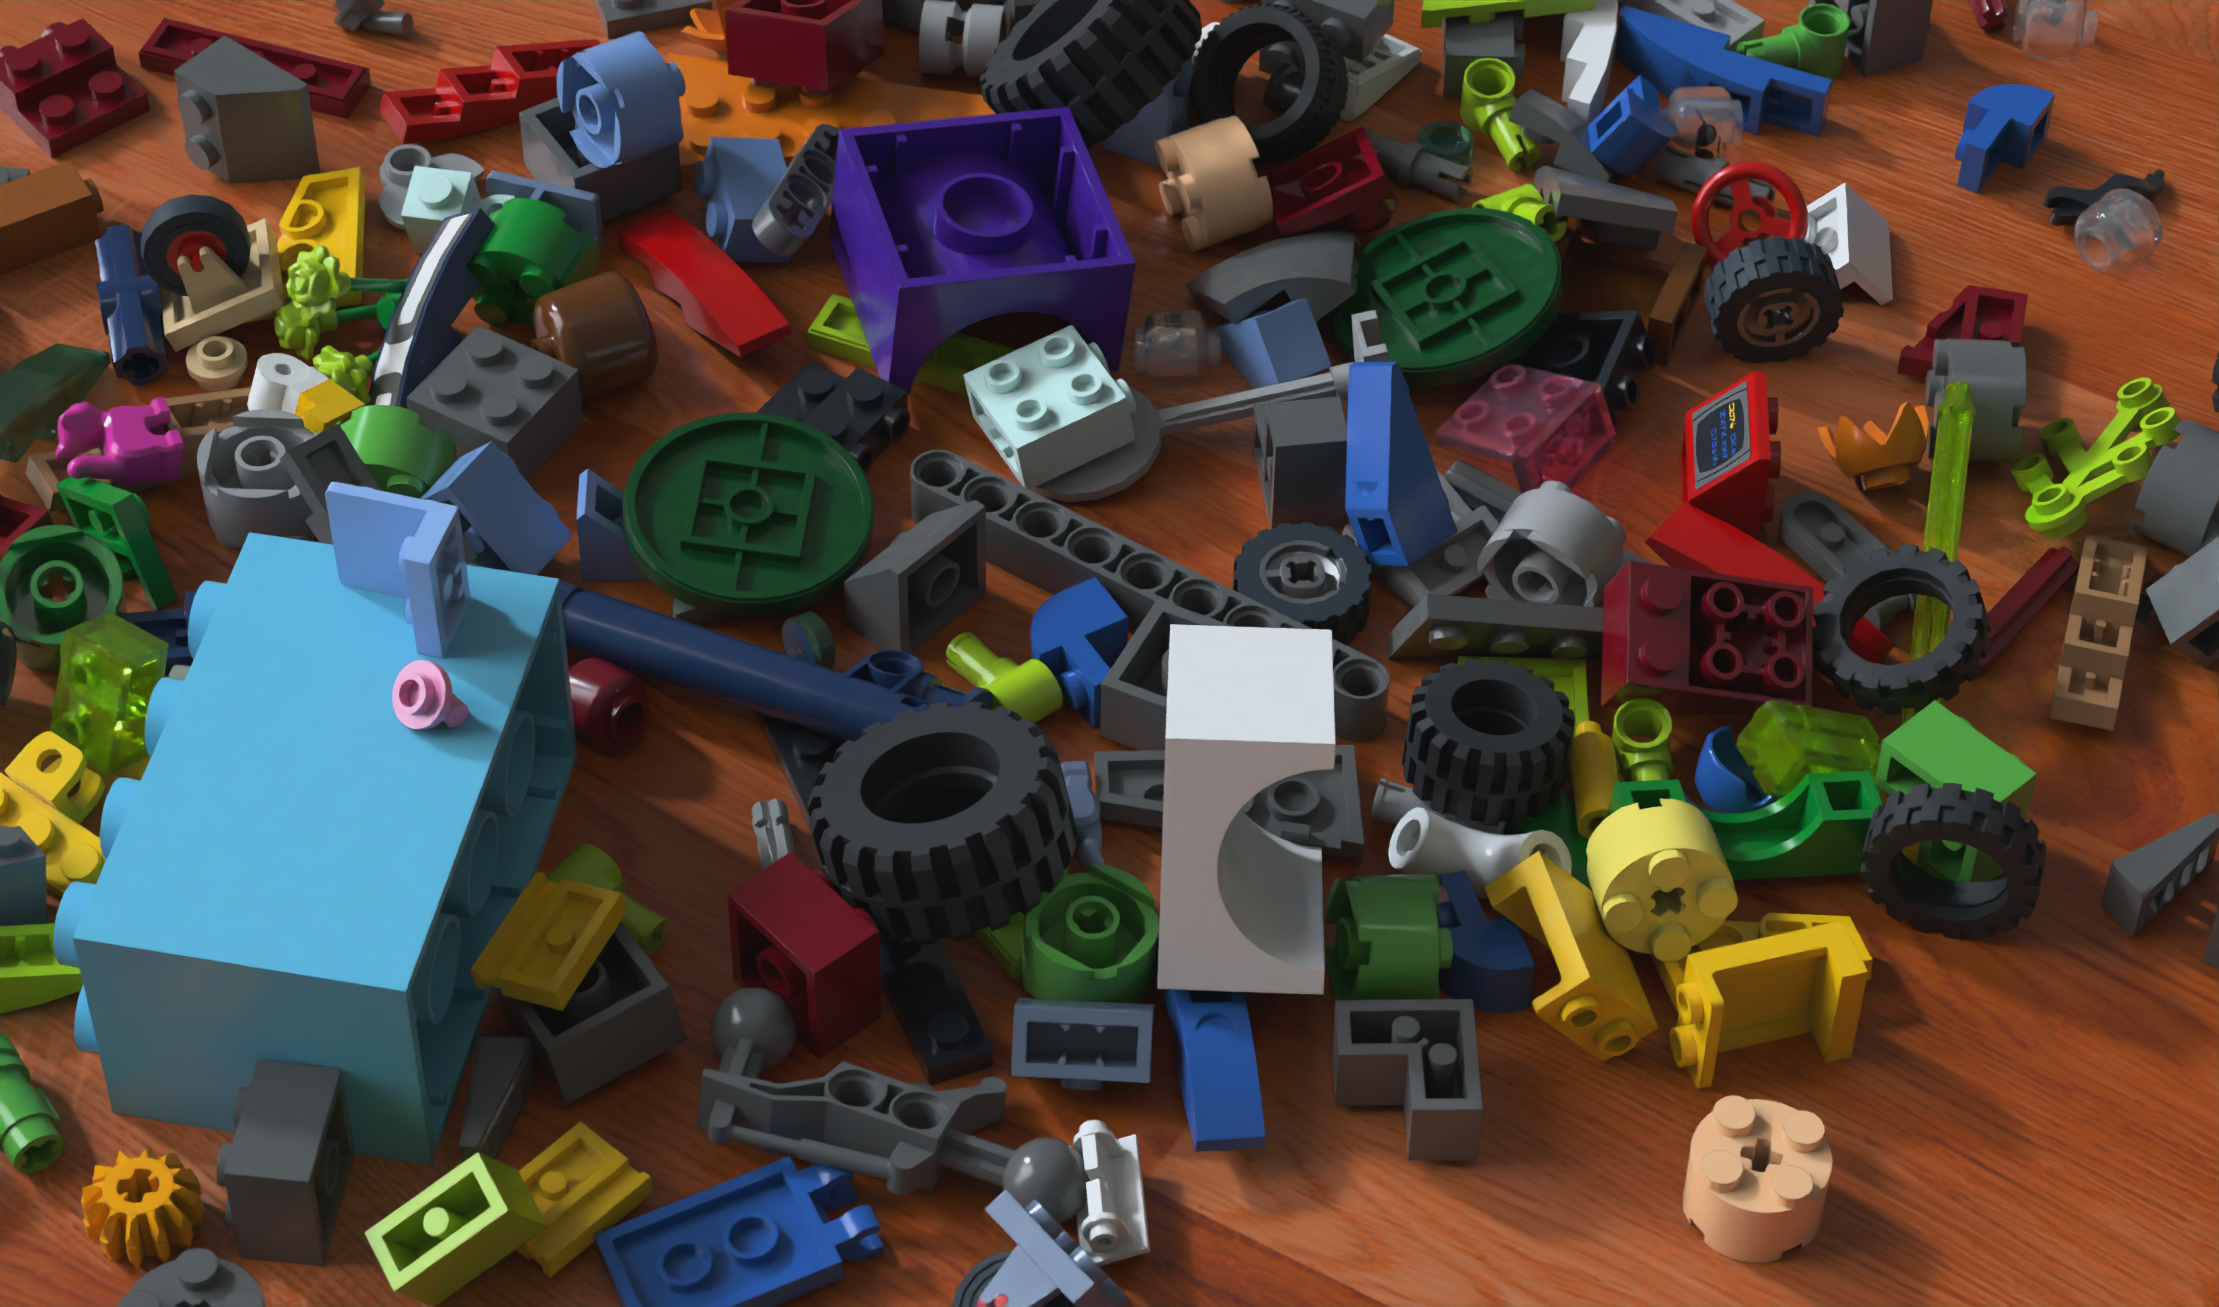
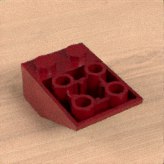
M1629 561L1604 586L1601 707L1618 709L1629 700L1650 698L1661 703L1670 715L1809 712L1812 709L1813 587Z

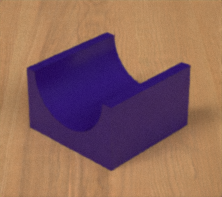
M1069 107L839 129L829 240L881 379L906 390L907 395H911L912 385L920 367L943 341L977 321L1012 312L1046 313L1071 322L1077 326L1080 336L1087 345L1092 342L1098 345L1105 357L1109 372L1119 371L1136 262Z

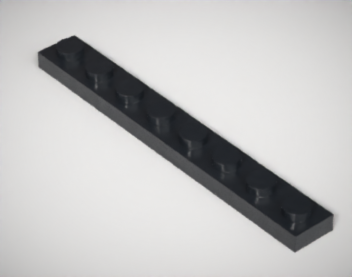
M755 712L811 832L808 823L810 817L807 810L810 794L825 763H834L833 757L836 750L845 742ZM881 936L879 957L880 972L883 979L882 986L927 1083L931 1086L993 1067V1050L940 939L938 938L937 944H917L909 937H905L902 942H897Z

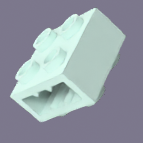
M1073 325L1067 326L963 375L973 418L1021 485L1029 490L1135 440L1130 414L1135 413L1137 407L1131 390L1123 379L1113 380L1109 374L1105 357L1098 345L1094 342L1087 345Z

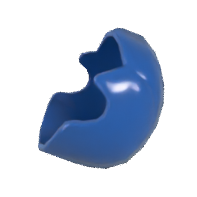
M1723 726L1708 734L1698 758L1694 780L1706 807L1715 813H1745L1766 807L1792 791L1793 778L1782 761L1764 750L1762 740L1755 738L1745 744L1734 743L1731 739L1733 732L1729 726Z

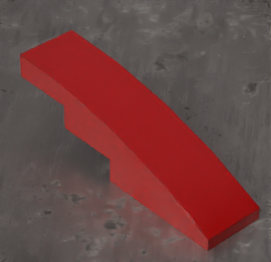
M598 39L496 46L492 65L440 69L436 88L384 92L380 112L402 144L459 137L520 121L519 112L558 98L557 72L560 63L564 59L601 43Z
M669 209L660 211L617 230L622 251L649 267L654 288L681 304L686 325L740 357L792 335L791 326L787 319L733 259L695 226Z
M1686 502L1645 542L1670 567L1813 587V611L1816 602H1823L1825 597L1823 592L1825 585L1795 563L1740 529ZM1864 616L1856 623L1850 638V648L1853 653L1872 663H1879L1896 645ZM1813 618V627H1816L1817 625ZM1817 651L1816 660L1822 665Z

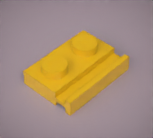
M536 871L470 969L476 988L486 990L488 986L501 989L504 996L563 1011L628 910L622 893L562 878L560 883L549 881L545 873Z
M580 1121L519 1170L547 1227L515 1250L527 1260L531 1257L542 1265L543 1273L551 1278L595 1241L594 1234L614 1226L652 1194L651 1176L644 1171L638 1173L629 1165L627 1157Z

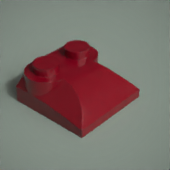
M1364 126L1265 174L1272 196L1273 217L1282 237L1336 230L1343 226L1348 230L1371 233L1387 225L1398 206V200Z

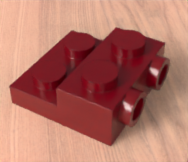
M83 18L69 25L62 22L53 23L43 31L40 39L21 48L5 46L0 49V109L51 158L63 154L150 111L147 93L116 64L113 46Z

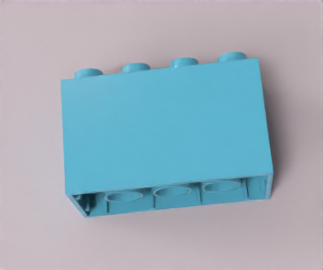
M249 532L227 584L204 581L200 585L194 597L189 617L188 647L190 655L194 659L185 680L163 677L156 684L149 701L145 722V745L147 753L151 757L142 780L120 777L111 786L104 804L100 827L101 850L103 856L107 859L96 884L74 881L68 886L61 899L55 922L54 953L56 960L61 965L80 968L83 981L75 1013V1043L81 1052L99 1054L112 1113L236 1133L237 1129L234 1126L236 1096L240 1087L249 1088L257 1060L341 1068L355 1153L432 1166L495 990L493 986H488L486 990L477 989L470 969L536 873L578 757L560 582L558 578L466 565L471 602L443 659L417 653L413 624L407 623L405 618L407 598L351 587L339 582L334 547L331 544ZM417 660L432 661L442 666L450 678L452 692L469 708L465 721L454 728L448 727L443 721L428 730L412 729L405 726L398 719L392 702L394 683L401 670L409 663Z

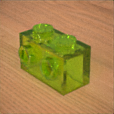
M111 612L67 629L60 648L61 663L56 695L51 706L53 715L50 731L81 750L87 758V765L107 776L149 757L145 745L146 715L153 690L158 681L164 677L169 644Z

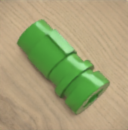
M0 1032V1151L7 1156L17 1172L31 1174L47 1168L62 1154L65 1143L58 1131L60 1118L41 1087L35 1089L29 1083L31 1077L28 1067L20 1059V1055L10 1038Z

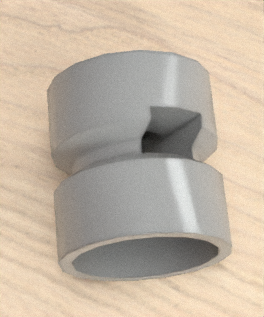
M925 0L919 35L920 73L952 76L958 68H963L968 77L980 78L984 74L983 68L987 61L993 58L994 50L1001 41L1006 40V7L973 4L968 12L961 10L957 2ZM963 35L962 45L952 43L953 36L959 37Z

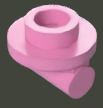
M426 660L413 661L406 665L396 678L392 702L398 719L405 726L412 729L428 730L443 721L448 727L454 728L462 724L469 713L468 706L452 692L450 678L445 669L439 664Z

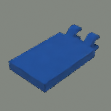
M790 1156L593 1235L598 1254L623 1307H774L845 1278L842 1260L863 1262L873 1259L884 1252V1246L877 1235V1232L881 1231L880 1225L870 1205L856 1207L833 1221L829 1220L824 1208L839 1209L858 1199L857 1193L850 1181L854 1178L853 1172L818 1163L797 1172Z

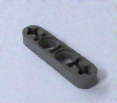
M821 124L800 146L753 219L752 228L754 234L773 253L783 257L793 256L813 234L832 203L839 137L838 128L829 124Z

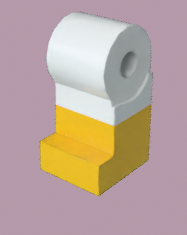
M271 353L262 356L258 360L247 406L249 411L273 409L293 413L303 419L305 428L313 434L315 430L320 434L335 426L340 419L342 424L350 420L352 411L364 407L365 403L301 360L282 353Z

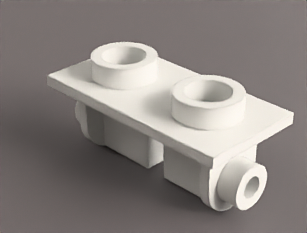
M1099 1120L1084 1122L1073 1140L1074 1149L1080 1152L1084 1158L1085 1172L1091 1180L1086 1182L1087 1201L1083 1209L1077 1213L1080 1247L1098 1266L1150 1252L1138 1137L1134 1134L1117 1139L1114 1133L1107 1129V1125Z

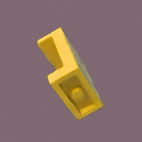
M1540 851L1484 886L1491 906L1550 949L1561 974V981L1558 985L1532 1001L1538 1017L1600 1061H1606L1614 1056L1630 1051L1637 1041L1659 1028L1627 949L1616 942L1606 930L1594 894L1589 888Z
M1843 920L1687 955L1683 984L1678 985L1676 988V1001L1679 1010L1677 1026L1670 1029L1669 1039L1676 1064L1680 1068H1688L1697 1089L1712 1086L1717 1053L1804 1033H1812L1826 1063L1852 1056L1868 970Z

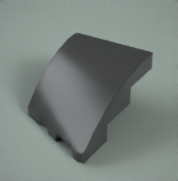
M1549 166L1540 167L1535 173L1533 186L1539 191L1544 203L1554 204L1556 215L1595 221L1600 242L1656 250L1661 231L1673 233L1678 211L1671 199Z
M1326 230L1293 235L1269 241L1240 252L1209 268L1185 285L1197 304L1234 323H1238L1272 297L1276 298L1279 304L1307 298L1315 322H1317L1356 293L1357 280L1355 275L1358 273L1359 263L1353 251L1360 248L1361 243L1351 230Z

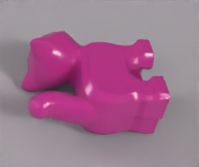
M164 397L155 398L147 406H120L112 408L107 412L97 409L88 402H82L70 406L58 419L59 444L55 457L60 460H67L76 455L99 448L104 456L82 455L70 461L67 465L69 476L78 480L82 478L111 479L121 485L138 486L154 480H179L180 468L183 464L184 442L178 429L169 430L165 434L163 426L170 423L171 417L170 409Z

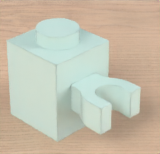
M415 166L401 218L414 253L422 254L445 217L481 208L489 217L494 208L496 211L502 209L505 201L514 199L515 196L497 194L481 199L472 172Z

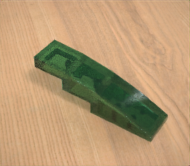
M56 343L22 360L1 375L0 460L18 463L36 437L54 441L58 435L57 428L60 415L73 404L82 403L112 362L109 352Z

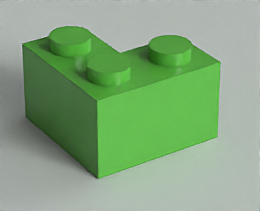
M1934 700L1882 741L1875 785L1889 795L1900 790L1907 794L1911 792L1912 786L1927 783L1930 784L1931 788H1942L1943 783L1962 784V790L1974 793L1976 788H1980L1994 793L1993 799L2002 804L2006 800L2015 804L2021 809L2020 816L2027 820L2037 773L2027 767L2019 757L2006 752L1977 731L1967 720L1956 716ZM1947 840L1920 842L1916 864L1937 878L1959 883L1985 882L1995 878L2004 871L1989 855L1969 845Z

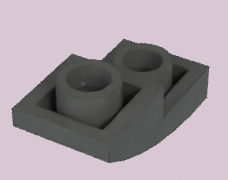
M1529 89L1516 99L1508 121L1522 126L1521 132L1534 141L1544 144H1553L1554 141L1561 143L1553 165L1571 173L1611 183L1619 176V172L1608 167L1591 154L1588 124L1569 109L1533 89Z

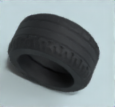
M1279 4L1246 6L1243 9H1238L1236 13H1230L1228 17L1221 19V23L1219 25L1216 24L1214 29L1207 33L1208 37L1206 40H1202V45L1197 49L1198 55L1193 59V73L1191 74L1190 84L1192 92L1190 94L1193 107L1200 122L1204 124L1218 118L1237 116L1234 109L1233 92L1237 76L1246 61L1258 50L1270 44L1283 41L1297 42L1301 46L1306 63L1305 80L1297 100L1279 118L1262 125H1245L1260 156L1252 159L1255 161L1282 162L1284 160H1292L1302 156V153H1308L1311 149L1318 146L1317 143L1323 142L1325 137L1331 133V128H1335L1337 125L1336 123L1341 117L1340 112L1341 110L1344 111L1345 101H1347L1346 93L1348 92L1349 82L1346 74H1348L1343 54L1336 41L1325 29L1305 14L1294 8Z

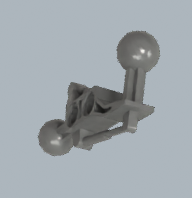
M764 987L741 988L726 996L716 1008L711 1021V1037L714 1050L720 1055L722 1060L718 1071L704 1068L701 1079L697 1128L708 1131V1139L711 1142L721 1144L731 1139L765 1152L792 1153L797 1155V1159L887 1180L886 1185L889 1191L897 1195H907L917 1188L931 1192L947 1167L1003 1187V1190L1006 1189L1024 1209L1035 1199L1058 1224L1070 1220L1083 1209L1087 1201L1086 1182L1091 1180L1085 1172L1084 1158L1080 1152L1062 1139L1037 1138L1023 1144L1015 1151L971 1135L1002 1118L1007 1093V1084L1004 1080L997 1077H987L981 1081L980 1086L933 1092L932 1087L926 1082L918 1081L908 1084L844 1061L822 1078L782 1084L759 1080L761 1072H767L782 1064L793 1050L797 1039V1025L792 1008L779 995Z

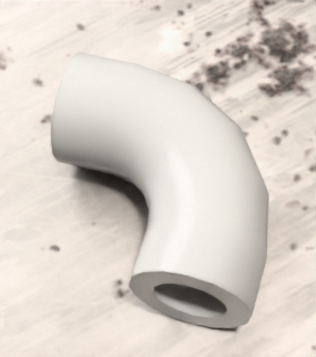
M1418 807L1408 811L1399 821L1391 837L1388 850L1389 862L1395 869L1406 874H1434L1438 880V885L1440 875L1465 870L1477 898L1489 899L1484 886L1538 851L1570 875L1572 869V861L1567 846L1553 832L1539 830L1513 835L1488 833L1462 826Z

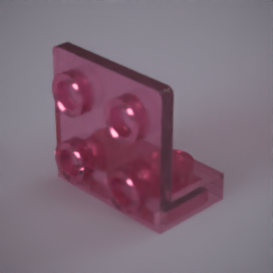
M1507 363L1496 370L1436 431L1440 445L1510 462L1522 493L1539 489L1542 483L1551 480L1561 482L1572 490L1618 443L1600 384L1513 363Z

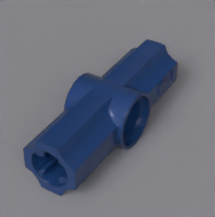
M129 224L108 227L106 234L95 241L101 282L96 283L105 335L110 336L111 359L116 377L124 378L134 386L155 383L157 376L161 372L168 370L161 329L164 325L160 288L149 276L141 256L142 232H137Z

